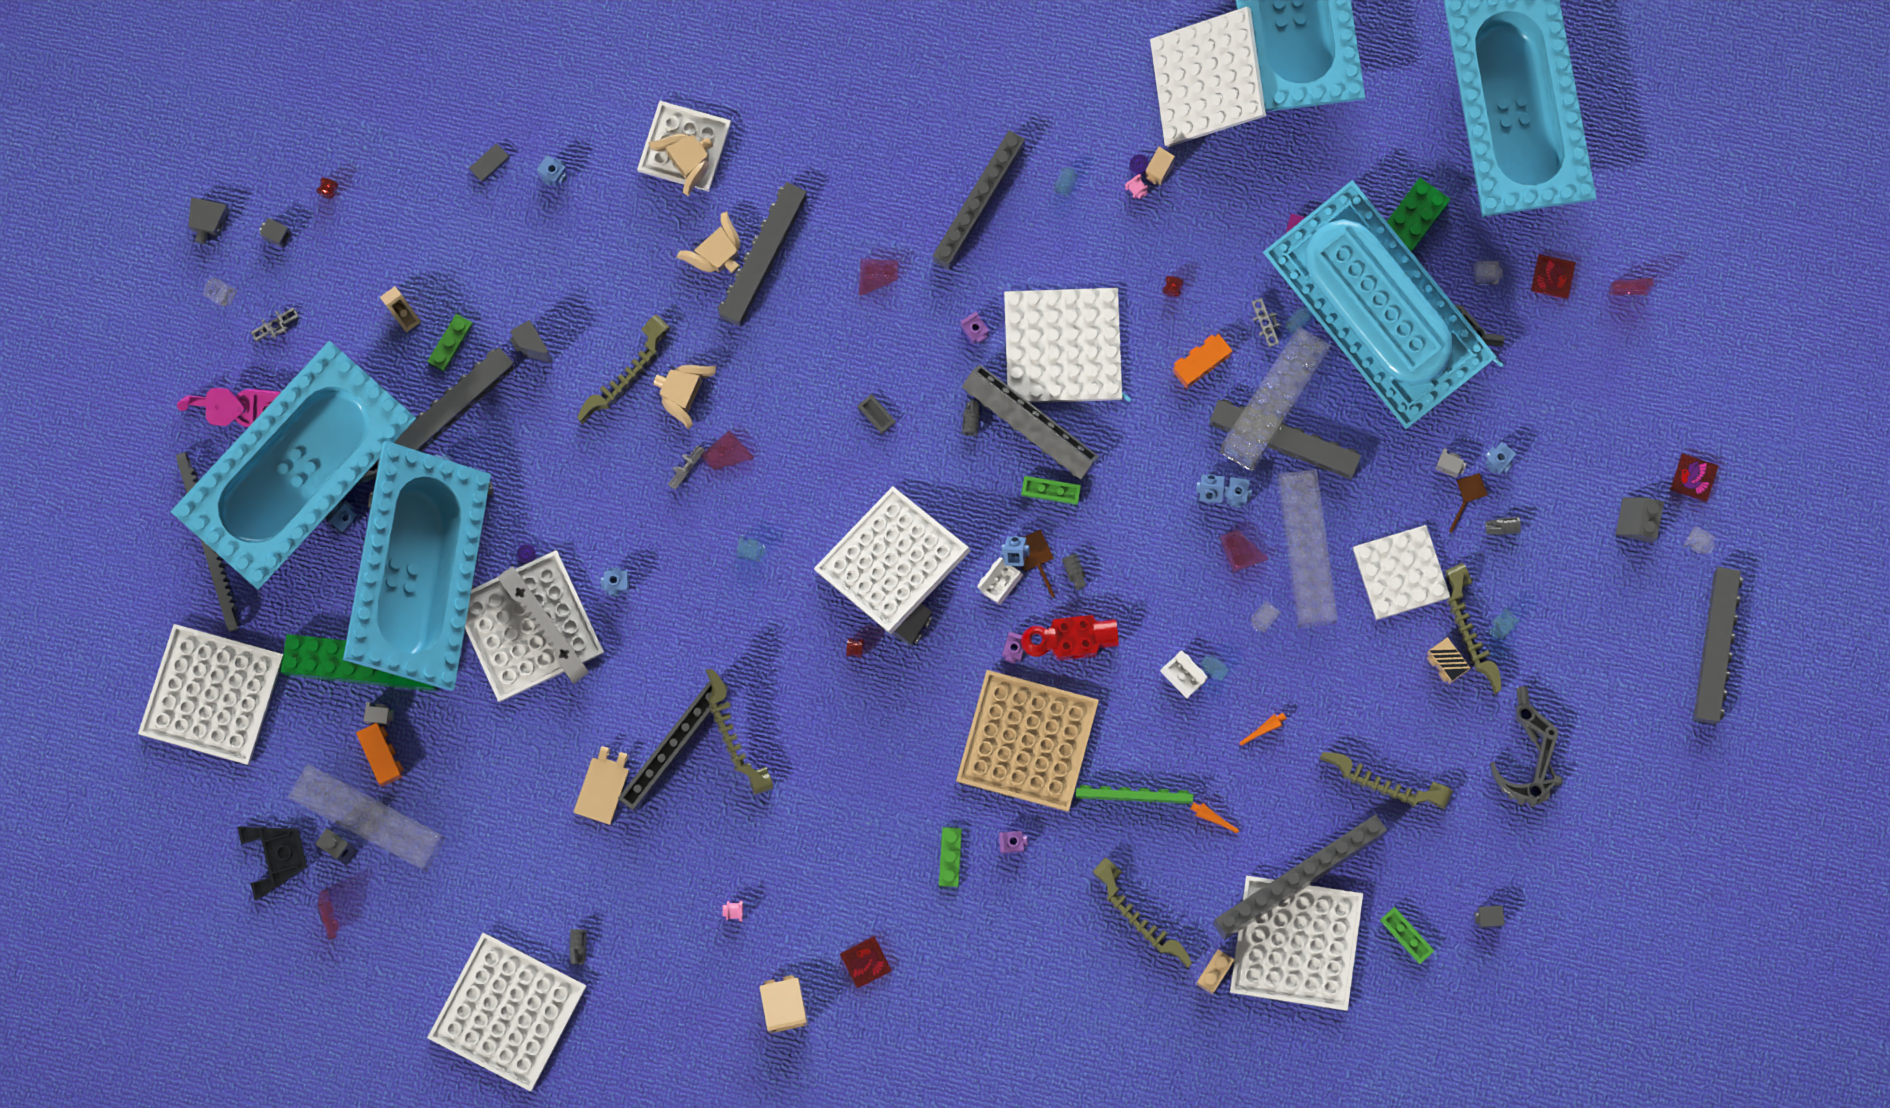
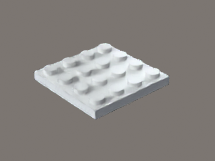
M659 101L637 171L684 185L685 178L666 152L651 150L648 142L657 141L675 134L693 135L698 142L708 137L713 144V147L706 151L709 159L708 170L695 188L709 192L731 126V120Z
M1426 525L1352 548L1376 620L1450 598Z

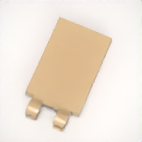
M601 746L598 759L592 757L573 813L611 825L619 803L618 797L622 794L630 771L625 768L629 755L620 752L617 762L607 759L610 749Z

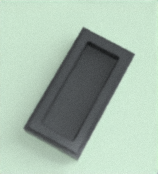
M496 143L469 169L483 183L510 157Z
M872 394L857 405L858 409L881 435L896 424L893 417Z

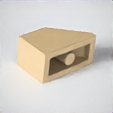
M1158 147L1146 169L1145 176L1147 180L1153 184L1162 185L1173 169L1175 156Z
M395 286L380 297L405 332H408L421 322Z

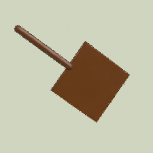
M1040 529L1024 536L1026 537V544L1030 546V555L1026 557L1022 568L1025 572L1038 566L1049 593L1054 598L1055 594L1041 564L1054 559Z

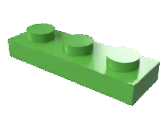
M455 314L427 362L445 372L473 323Z
M1024 476L1021 496L1078 505L1081 485Z
M942 827L939 886L958 887L962 828Z
M1395 907L1379 920L1418 964H1421L1434 952L1431 946Z

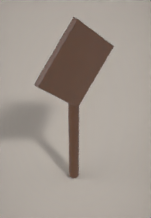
M1480 473L1456 480L1464 501L1451 525L1449 533L1453 532L1467 502L1488 496Z

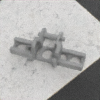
M1262 298L1252 301V306L1257 316L1253 318V321L1259 320L1263 330L1259 333V336L1264 334L1269 348L1279 345L1274 331L1275 328L1279 329L1281 326L1275 317L1277 313L1271 312L1268 315ZM1260 302L1262 308H1256L1255 304ZM1264 319L1269 321L1267 326L1262 324ZM1270 337H1273V338H1274V340H1275L1274 343H1270V341H1269V338H1270Z
M291 308L281 315L276 311L275 313L278 317L267 324L262 319L261 321L264 325L251 332L255 341L258 342L272 334V338L277 339V335L282 332L287 333L286 329L288 328L284 326L299 318L295 309ZM289 313H295L291 318L288 317ZM274 322L279 323V326L277 328L272 327V324ZM258 331L262 332L260 336H255Z
M697 445L690 456L682 455L687 461L683 468L678 466L672 468L677 473L668 483L671 488L676 489L701 457L705 451L702 447Z

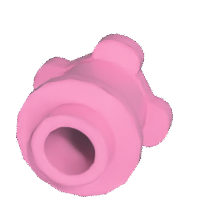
M1140 174L1125 184V189L1132 192L1134 199H1142L1148 194L1147 190L1149 187L1145 186L1141 181Z
M727 901V905H723V916L726 917V920L739 919V921H743V901L739 903H729Z

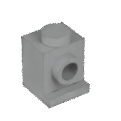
M1444 448L1435 470L1457 478L1459 473L1463 474L1467 463H1464V460L1460 459L1461 456L1458 454L1446 453L1448 449Z
M366 702L364 722L372 725L378 723L382 726H390V721L394 720V710H390L384 704H375V707H373L370 702Z

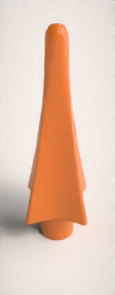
M1284 713L1278 716L1273 714L1257 730L1240 741L1239 744L1242 746L1267 732L1281 727V722L1287 719Z
M1193 802L1190 809L1196 812L1195 816L1216 823L1235 833L1239 832L1237 828L1218 816L1204 803L1198 805Z

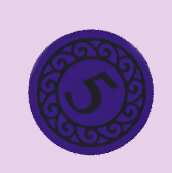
M1142 154L1134 155L1130 160L1132 172L1136 174L1146 172L1149 165L1147 157Z
M524 544L518 548L517 557L520 562L527 564L536 559L537 553L532 545Z

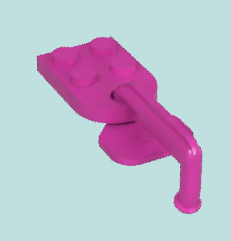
M212 388L207 392L206 397L185 396L177 403V408L180 411H185L189 405L206 407V419L212 425L227 426L235 419L242 426L249 427L281 392L245 389L234 396L228 389Z

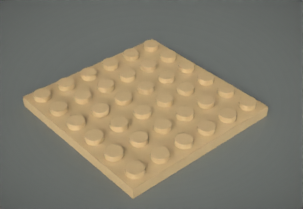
M987 670L956 782L1069 812L1099 700Z

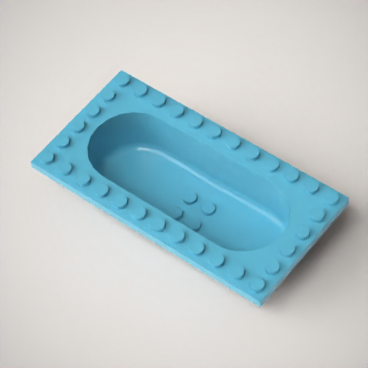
M1235 0L1237 10L1244 7L1251 9L1265 112L1365 100L1351 0Z
M1444 0L1481 208V217L1595 201L1596 193L1560 0Z
M1353 180L1262 252L1405 429H1408L1497 358Z
M329 340L170 512L259 590L380 459L382 443L384 441L395 443L416 420V417Z
M389 441L382 443L345 652L342 660L446 690H454L491 474Z

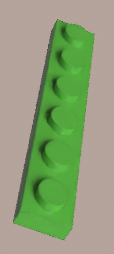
M1081 785L1080 788H1076V798L1193 803V794H1189L1188 790H1177V793H1170L1168 789H1158V792H1150L1148 788H1139L1138 791H1131V788L1119 787V790H1111L1109 786H1100V789H1092V786Z

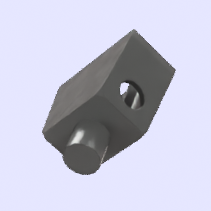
M191 198L189 228L197 233L195 242L206 244L208 235L219 236L230 212L227 205Z
M328 828L325 829L315 843L345 865L349 863L358 850Z

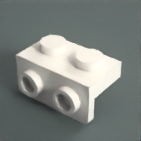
M999 557L993 563L988 573L980 580L977 587L985 596L1001 605L1023 574L1012 566H1005L1004 559Z
M1182 650L1160 670L1186 698L1191 696L1208 679L1204 671L1198 668Z

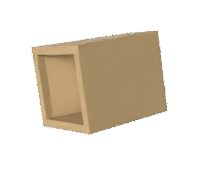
M794 975L783 977V981L775 982V979L764 981V985L760 986L767 1030L770 1034L809 1025L799 978H794Z

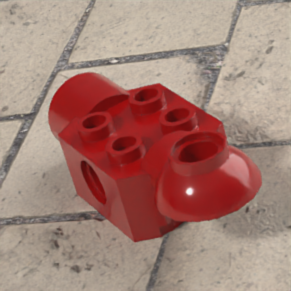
M1093 615L1053 619L1048 629L1036 625L1027 628L1021 636V645L1027 654L1034 657L1043 656L1051 650L1058 661L1096 657L1099 648L1119 646L1116 619L1096 621ZM1034 636H1039L1042 642L1035 645L1031 639Z

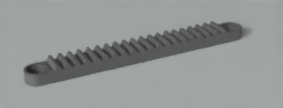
M182 452L176 454V459L186 493H188L199 479L196 477L198 473L192 468L187 453ZM201 540L226 626L230 632L240 629L236 616L238 607L234 604L236 600L232 597L234 593L230 590L232 586L228 583L230 579L226 576L228 572L224 569L223 558Z

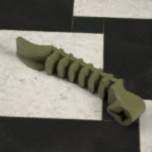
M657 314L651 317L641 329L648 337L647 342L644 344L647 350L645 352L641 350L638 353L642 360L638 362L634 358L631 361L635 368L632 370L627 366L624 369L628 376L625 378L620 374L617 377L621 382L619 386L613 380L609 383L614 390L612 393L605 386L600 388V391L607 397L606 400L600 395H592L585 401L577 417L582 425L595 411L609 409L612 404H615L617 399L624 394V391L631 387V383L638 379V375L643 373L648 365L652 364L651 361L654 358L658 357L657 343L670 331V327Z
M1460 563L1445 570L1446 578L1452 588L1447 604L1451 607L1450 612L1455 617L1454 622L1459 627L1458 632L1462 635V642L1466 645V652L1470 656L1471 664L1473 663L1476 671L1481 672L1488 678L1494 695L1501 691V678L1498 667L1492 661L1480 663V660L1490 656V653L1486 650L1476 654V650L1483 648V644L1480 641L1473 645L1472 640L1477 639L1478 636L1476 632L1470 635L1468 633L1469 630L1474 628L1472 623L1466 625L1464 623L1470 616L1468 613L1463 615L1460 613V611L1466 609L1465 603L1461 604L1459 601L1463 598L1462 588L1472 584L1465 564Z
M713 669L705 670L712 686L711 696L708 700L711 706L710 711L715 717L714 721L718 724V731L723 737L722 741L727 746L726 751L731 756L730 761L735 766L734 771H740L748 776L754 795L773 789V783L767 767L754 770L749 762L744 763V759H746L745 753L737 755L736 751L742 749L741 743L733 745L732 741L738 739L736 733L728 734V731L734 729L733 724H724V721L732 719L731 714L721 715L719 712L731 708L730 702L720 705L716 704L725 698L727 693L726 687Z
M1322 752L1319 758L1337 766L1342 772L1343 778L1350 780L1351 783H1358L1362 787L1370 788L1372 791L1381 792L1382 795H1389L1392 799L1401 800L1402 803L1407 802L1412 807L1427 801L1439 808L1446 809L1454 792L1452 789L1433 781L1428 791L1422 792L1418 790L1416 794L1411 793L1412 789L1407 787L1403 794L1400 793L1402 785L1398 783L1394 790L1390 789L1392 782L1386 780L1384 786L1380 785L1382 778L1379 776L1375 777L1374 782L1369 781L1373 774L1369 770L1366 771L1364 778L1359 777L1364 768V765L1358 763L1354 773L1351 774L1352 761L1345 755Z
M1104 857L1092 873L1107 886L1108 897L1106 900L1111 902L1113 907L1119 910L1123 917L1128 919L1129 924L1133 925L1136 931L1141 933L1143 938L1151 943L1153 948L1157 949L1160 953L1175 955L1189 968L1192 962L1178 941L1169 940L1161 946L1160 943L1168 933L1163 930L1154 939L1152 935L1158 928L1153 925L1147 931L1145 927L1149 924V921L1144 918L1139 923L1137 920L1141 913L1136 911L1132 916L1129 913L1134 908L1131 903L1125 908L1122 906L1127 898L1124 895H1117L1120 890L1115 884V880L1122 874V871Z

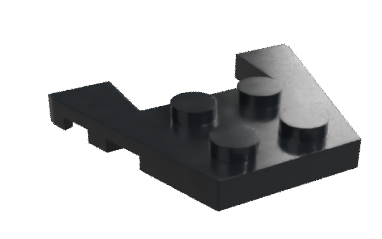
M237 827L242 845L258 840L262 841L270 878L251 883L254 900H260L308 868L299 829Z

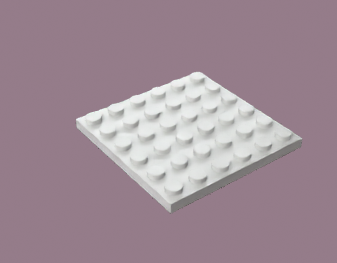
M1244 7L1150 39L1165 146L1177 145L1266 116L1252 15L1249 7Z
M1118 288L1004 292L1007 385L1030 403L1122 400Z
M892 486L823 558L814 570L888 633L892 634L971 550Z
M557 550L515 569L582 663L605 654ZM495 578L471 590L465 629L500 703L565 671L557 662L555 653L548 645L547 640L540 634L538 628L533 624L534 622L525 613V610L512 599L499 579ZM519 591V596L521 598L524 597L523 592ZM563 652V653H562L563 657H564L565 659H567V658H568L567 653Z
M174 624L138 734L250 765L282 665L283 654Z
M1246 876L1243 900L1274 880ZM1309 885L1238 931L1230 993L1347 1011L1363 893Z
M482 933L427 1038L532 1092L587 986Z

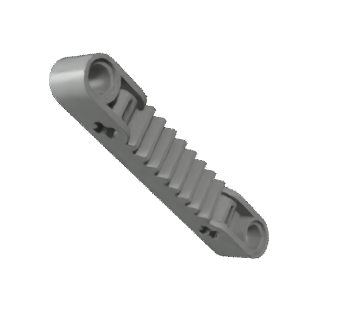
M512 566L497 576L512 599L525 610V613L534 622L533 624L538 628L540 634L547 640L548 645L555 653L557 662L573 684L588 675L589 671L515 568ZM519 591H522L523 594H524V597L521 598V597L519 596L518 592H519ZM563 652L567 653V655H568V658H567V659H565V658L563 657V655H562Z

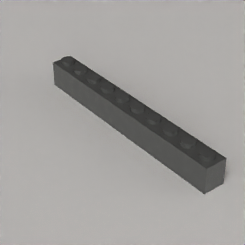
M1375 814L1217 917L1213 923L1214 927L1225 941L1383 838L1387 829Z

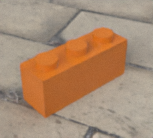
M1219 333L1216 336H1209L1204 341V345L1200 348L1196 346L1189 352L1190 355L1185 359L1182 357L1174 363L1173 373L1186 389L1232 356V349Z
M375 723L356 732L380 786L384 787L403 778L401 773L404 771L403 766L394 757L396 751L392 743L388 744L386 737H388V733L384 726L381 727L378 723Z

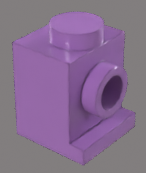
M977 312L961 321V327L973 345L977 342L982 343L988 338L989 330ZM976 325L979 326V330L974 331L972 329Z
M1009 632L1002 653V657H1005L1006 661L1010 663L1021 662L1024 653L1021 645L1022 635ZM1017 645L1018 649L1016 651H1012L1011 646Z
M1022 831L999 833L1001 854L1024 852V847H1027V835H1023ZM1015 838L1017 843L1015 845L1010 844V839Z

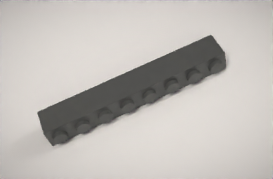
M1008 130L932 255L933 262L947 270L951 269L1025 147V138Z
M788 182L785 183L784 187L781 186L779 188L776 203L773 202L771 204L768 218L764 219L761 223L760 229L762 230L759 236L756 235L752 241L753 247L750 252L748 251L743 259L745 263L742 269L739 268L735 274L736 280L733 285L730 284L726 292L728 295L726 300L722 301L718 307L720 318L738 327H741L808 197L807 191Z
M499 347L496 350L492 349L486 355L487 358L482 362H477L468 375L464 374L459 378V383L454 387H449L440 400L436 399L430 404V408L425 413L421 412L416 417V421L395 441V444L422 452L516 368L513 361Z
M982 365L977 366L971 371L962 386L969 395L974 396L983 406L991 409L1000 419L1009 423L1014 430L1022 433L1028 441L1036 444L1044 453L1053 457L1058 464L1071 471L1075 477L1082 479L1090 472L1099 458L1096 453Z
M1225 399L1217 401L1209 422L1211 426L1352 480L1361 457L1358 451L1352 448L1344 449L1334 441L1326 442L1316 434L1308 435L1301 428H1290L1283 421H1272L1265 414H1254L1249 408L1244 406L1236 407L1231 401Z
M1717 567L1714 570L1693 721L1717 724L1724 716L1722 701H1725L1727 696V690L1724 687L1730 675L1727 666L1732 660L1730 644L1733 645L1735 633H1732L1733 625L1736 626L1738 615L1735 614V609L1740 603L1738 588H1741L1743 583V577H1740L1741 571L1722 567Z
M710 681L618 797L623 804L635 813L713 714L710 711L711 706L708 702L712 692ZM724 684L726 687L727 696L731 690L726 684Z

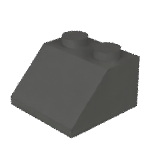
M530 320L510 331L512 334L510 340L518 353L521 351L525 357L549 363L553 361Z
M1623 497L1615 535L1654 543L1658 536L1664 502L1650 498Z
M920 604L892 633V636L911 647L914 643L918 644L923 636L921 634L924 627L928 628L933 620L931 617L932 612L923 604Z

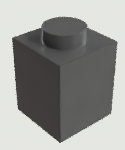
M270 218L262 223L259 230L260 236L264 240L281 248H284L292 233L287 226Z
M1503 905L1477 908V912H1474L1475 924H1478V928L1503 927L1505 925Z

